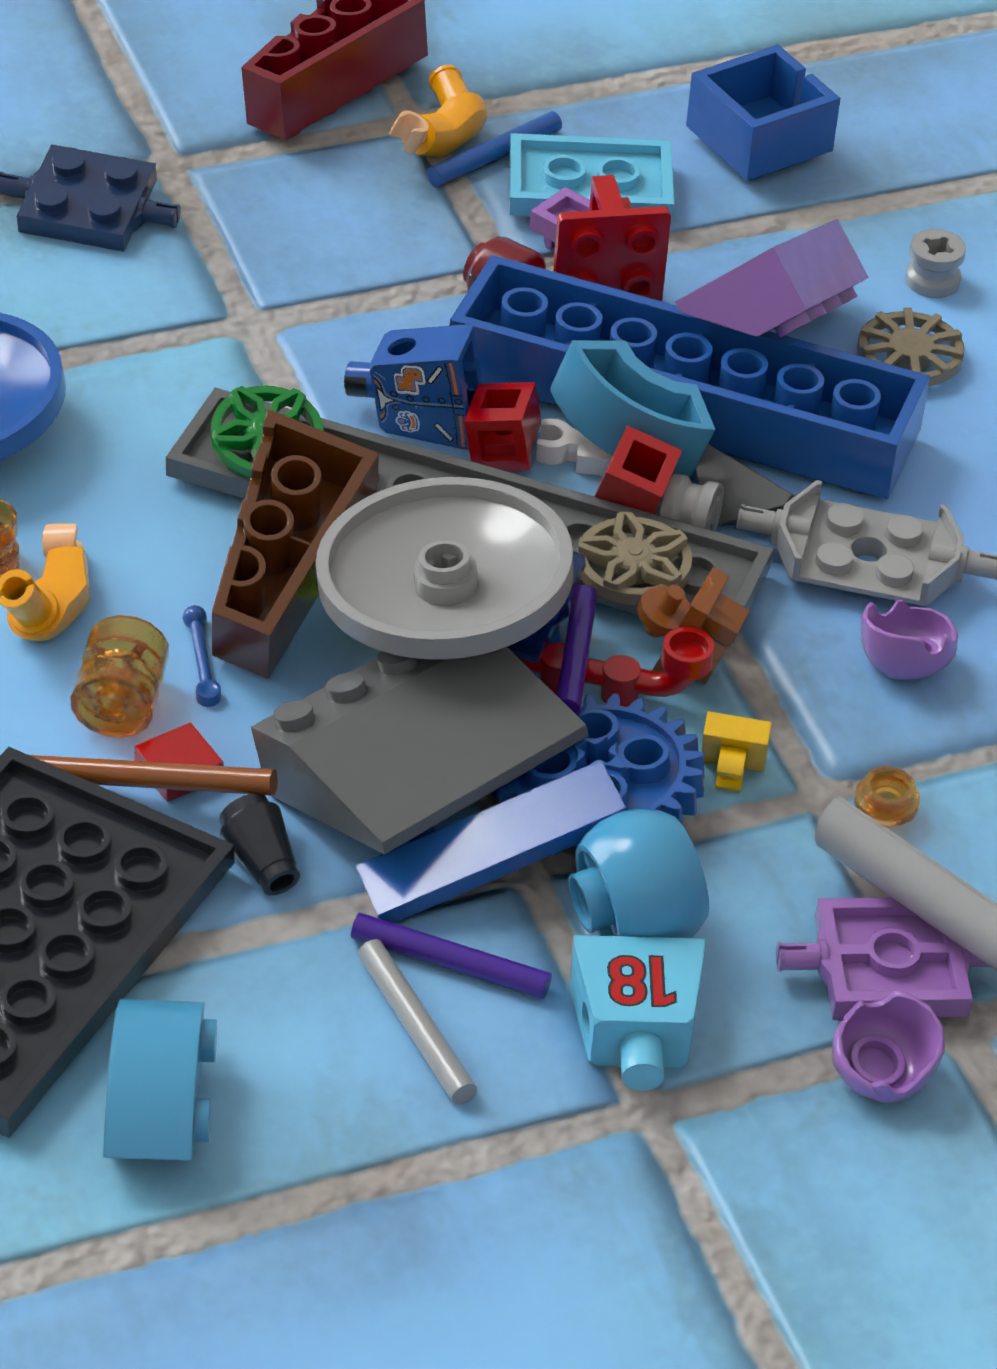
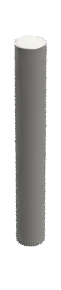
M373 939L364 943L358 951V957L454 1104H463L469 1101L476 1094V1085L380 940Z

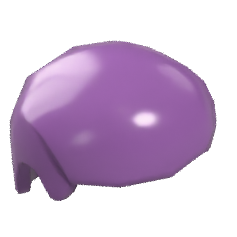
M899 599L888 612L880 615L877 605L870 602L866 605L861 616V642L864 652L870 663L878 671L892 679L914 680L928 677L947 667L956 655L958 632L949 616L931 608L909 607L903 600Z
M893 991L888 997L877 1002H857L846 1013L843 1021L838 1024L832 1038L833 1065L849 1089L854 1093L882 1103L901 1101L921 1092L937 1070L945 1053L944 1027L931 1006L902 991Z

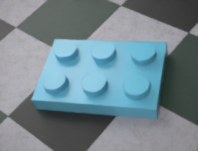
M511 133L509 215L530 217L532 209L564 187L590 200L592 176L614 175L621 197L629 198L631 208L666 206L669 208L671 222H673L674 187L671 140Z

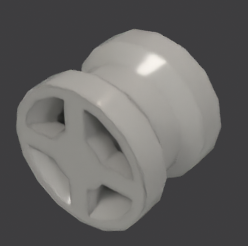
M928 229L914 235L910 245V256L913 260L908 264L905 275L906 284L910 289L919 295L930 298H942L955 293L961 281V271L958 267L962 265L966 253V246L963 240L954 233L942 229Z
M673 474L663 496L660 516L716 531L723 506V484L708 481L704 485L692 483L687 475Z

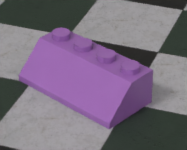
M835 219L768 249L680 298L675 303L682 313L755 337L775 328L778 336L781 338L858 297L853 286L869 277L839 220Z

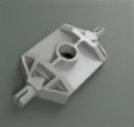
M816 480L785 503L783 510L771 511L745 506V504H741L736 529L771 535L770 545L777 547L791 580L895 601L900 599L905 603L920 606H929L955 581L962 582L964 573L997 580V555L969 550V546H964V538L947 505L941 504L938 521L934 522L910 515H898L858 507L849 503L820 499L822 481ZM869 555L877 558L878 561H864L856 556Z

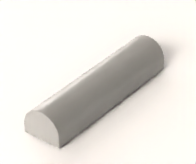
M834 796L817 823L815 830V843L817 846L997 971V903L841 796L839 798Z

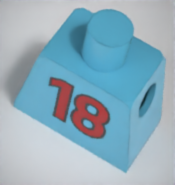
M574 935L569 986L588 1061L596 1066L621 1067L623 1084L636 1091H648L661 1085L664 1080V1068H681L688 1064L703 968L705 938Z

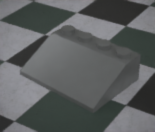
M508 647L481 655L456 659H418L381 651L377 658L352 672L332 677L327 681L325 687L301 700L287 702L279 706L272 716L251 726L261 768L275 769L277 772V790L272 797L384 855L589 736L587 725Z

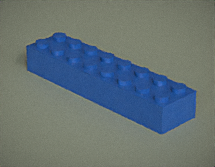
M491 255L450 318L449 326L474 325L482 383L535 382L538 400L557 405L550 391V387L572 340L626 341L635 356L652 371L673 381L696 384L715 427V431L708 443L709 445L723 453L737 456L750 462H758L793 472L806 478L818 479L853 489L859 493L870 494L884 499H889L921 430L930 375L789 336L780 338L777 333L771 331L755 337L682 313L673 304Z

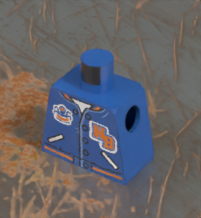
M474 325L391 330L384 334L371 363L350 361L347 364L344 375L346 395L375 398L379 427L383 431L403 437L469 450L464 419L478 384H482Z

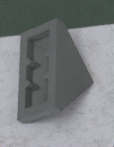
M709 444L696 466L699 485H704L708 481L723 484V506L717 527L737 525L741 504L777 511V509L783 510L785 503L796 496Z

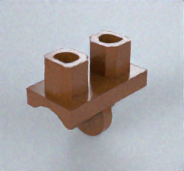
M715 567L711 569L691 604L685 598V592L680 586L670 585L669 587L654 586L648 588L641 596L637 606L638 616L645 626V631L652 637L666 636L668 632L679 627H694L705 631L712 638L730 647L750 610L721 594L729 575ZM715 641L712 668L705 677L698 679L703 684L707 683L726 650L725 647ZM661 656L652 671L665 672L661 665Z

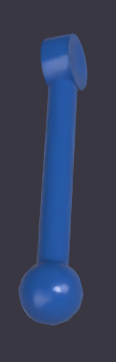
M192 605L184 610L182 619L185 626L191 629L200 682L196 686V701L202 706L212 707L221 700V687L216 681L212 680L203 631L207 614L202 607Z

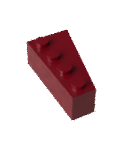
M316 0L317 9L310 15L300 13L290 22L291 32L287 36H275L241 67L247 124L270 133L276 138L286 140L294 137L301 130L325 116L332 115L338 108L360 95L369 93L377 85L396 74L406 71L409 66L428 56L425 0Z

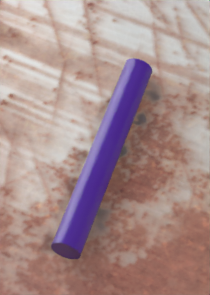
M587 585L578 586L573 591L557 696L577 716H579L581 711L597 603L596 590Z
M359 912L352 925V939L365 943L378 939L387 950L537 998L544 999L550 987L552 973L364 913Z

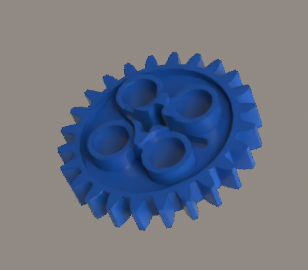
M613 693L606 705H597L593 695L586 694L578 717L587 725L589 736L494 791V798L500 804L602 760L627 811L638 808L659 810L676 817L683 825L682 815L695 816L697 813L696 798L704 796V754L698 751L697 735L686 734L685 720L677 719L668 722L666 707L662 706L650 713H646L644 699L640 697L632 702L629 707L620 706L619 694Z

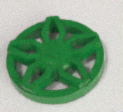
M240 386L232 390L230 395L215 410L211 422V443L219 460L238 475L251 478L253 463L238 457L230 449L248 450L254 460L256 450L259 449L262 439L263 424L267 413L264 401L272 402L269 410L279 414L282 413L278 411L284 407H291L292 410L284 414V416L298 421L302 415L310 426L324 431L323 422L318 411L301 391L295 388L288 390L277 386H253L248 388ZM243 405H250L256 412H249ZM234 411L236 419L222 425L228 415ZM236 433L243 434V436H232V435H233V434H236Z

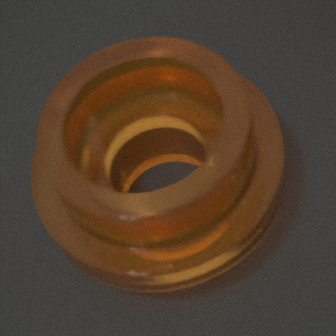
M881 766L869 771L865 778L858 783L855 790L854 804L855 807L883 826L893 827L906 824L916 816L920 804V795L913 778L907 772L896 767Z

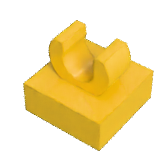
M707 711L703 731L702 752L704 754V762L718 764L715 789L740 793L745 769L764 772L772 722Z

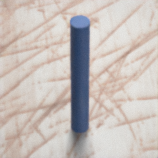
M550 111L427 169V177L434 187H440L510 154L511 133L551 135L561 130V118L555 111Z

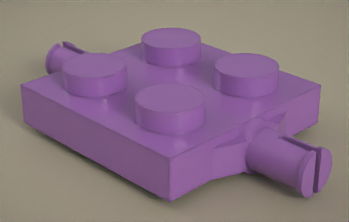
M891 897L818 898L815 911L818 933L817 943L777 942L776 965L778 972L783 970H817L827 986L833 1020L844 1019L846 1013L859 1001L865 1003L877 1002L888 997L893 991L907 992L931 1006L938 1018L969 1017L973 1000L968 979L969 967H990Z

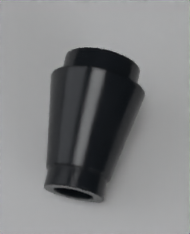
M260 793L242 796L227 805L219 817V822L222 826L220 838L235 845V857L255 881L261 885L264 893L267 895H278L295 886L300 879V872L296 867L295 857L280 807L276 803L269 802L267 797Z

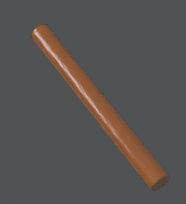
M30 755L96 785L236 794L260 793L274 796L278 784L275 769Z

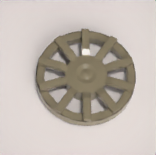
M903 308V311L886 314L882 311L877 312L875 318L862 326L858 338L857 353L858 356L879 361L873 354L887 352V359L883 363L930 375L929 386H934L951 379L958 373L963 362L964 343L962 341V333L958 329L954 330L950 325L942 321V316L935 313L933 316L913 312L912 308ZM905 325V328L901 329L899 326ZM887 328L892 334L882 329ZM870 337L885 341L868 345ZM946 341H947L950 346L942 345V344H937V343L946 342ZM935 354H942L953 358L946 364ZM930 364L937 369L929 372H921L922 370L928 368Z

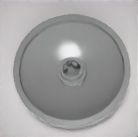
M439 477L410 481L386 488L362 499L343 512L332 523L324 534L317 550L316 574L318 593L326 613L342 631L353 639L379 651L418 659H456L481 655L502 649L525 639L542 628L559 612L571 591L573 583L572 541L568 529L554 510L535 496L521 489L491 480L468 477Z

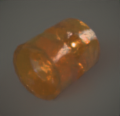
M125 615L106 617L93 626L87 638L81 659L82 665L77 673L70 697L71 709L74 715L89 730L104 736L122 738L136 735L148 727L154 715L159 696V686L163 680L169 658V644L159 629L150 622L138 617Z

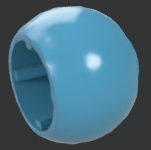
M638 808L619 812L598 822L585 834L576 849L577 872L568 877V885L577 917L587 932L597 931L600 936L692 938L699 932L709 915L707 883L695 847L687 831L676 817L653 809Z

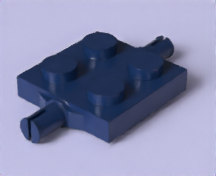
M51 144L40 169L30 178L0 171V195L24 199L17 214L18 232L124 252L132 233L141 227L142 224L151 222L176 228L181 213L179 204L149 200V196L157 181L156 163Z

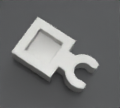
M542 419L540 439L537 441L536 462L545 465H559L567 461L576 462L575 473L603 477L612 455L593 444L568 423L559 419Z

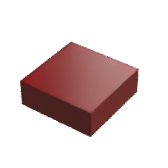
M191 722L134 746L135 761L224 766L223 760ZM157 789L167 802L192 792L187 790Z

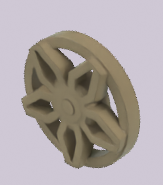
M619 512L616 518H611L592 526L579 539L576 553L578 575L585 585L594 588L597 594L605 599L622 604L638 605L643 593L651 587L630 588V586L648 583L667 587L678 585L683 589L690 578L692 552L688 545V538L680 529L674 530L659 521L636 517L633 512ZM624 533H633L634 537H627ZM676 555H678L681 562L679 571L670 561ZM588 560L606 567L604 578L591 568Z

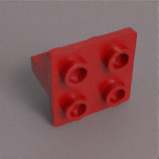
M614 175L592 176L589 211L562 212L557 217L553 272L662 301L671 224L669 208L666 206L631 208L629 198L621 197Z

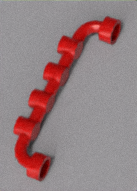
M694 627L675 628L668 632L663 640L661 665L665 672L641 669L637 660L626 655L612 656L606 661L588 658L585 683L601 686V699L605 704L613 693L619 694L620 706L629 707L632 702L638 699L639 694L655 697H668L679 694L692 685L694 680L701 679L710 672L713 662L714 641L709 634L701 629ZM518 642L507 646L532 672L540 673V680L557 695L565 643H552L545 648L520 644Z

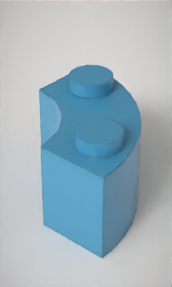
M572 340L550 387L554 400L563 412L566 422L610 455H613L627 425L681 449V455L672 475L678 473L688 477L692 476L715 431L698 386L696 384L673 381L652 371L635 356L626 341Z
M119 1000L110 1049L103 1158L191 1161L195 1154L196 1142H209L211 1099L199 1098L202 1062H215L217 1020L204 1019L205 1002Z

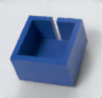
M777 44L693 72L691 74L686 126L746 181L832 152L841 98L813 74L805 76L806 68Z

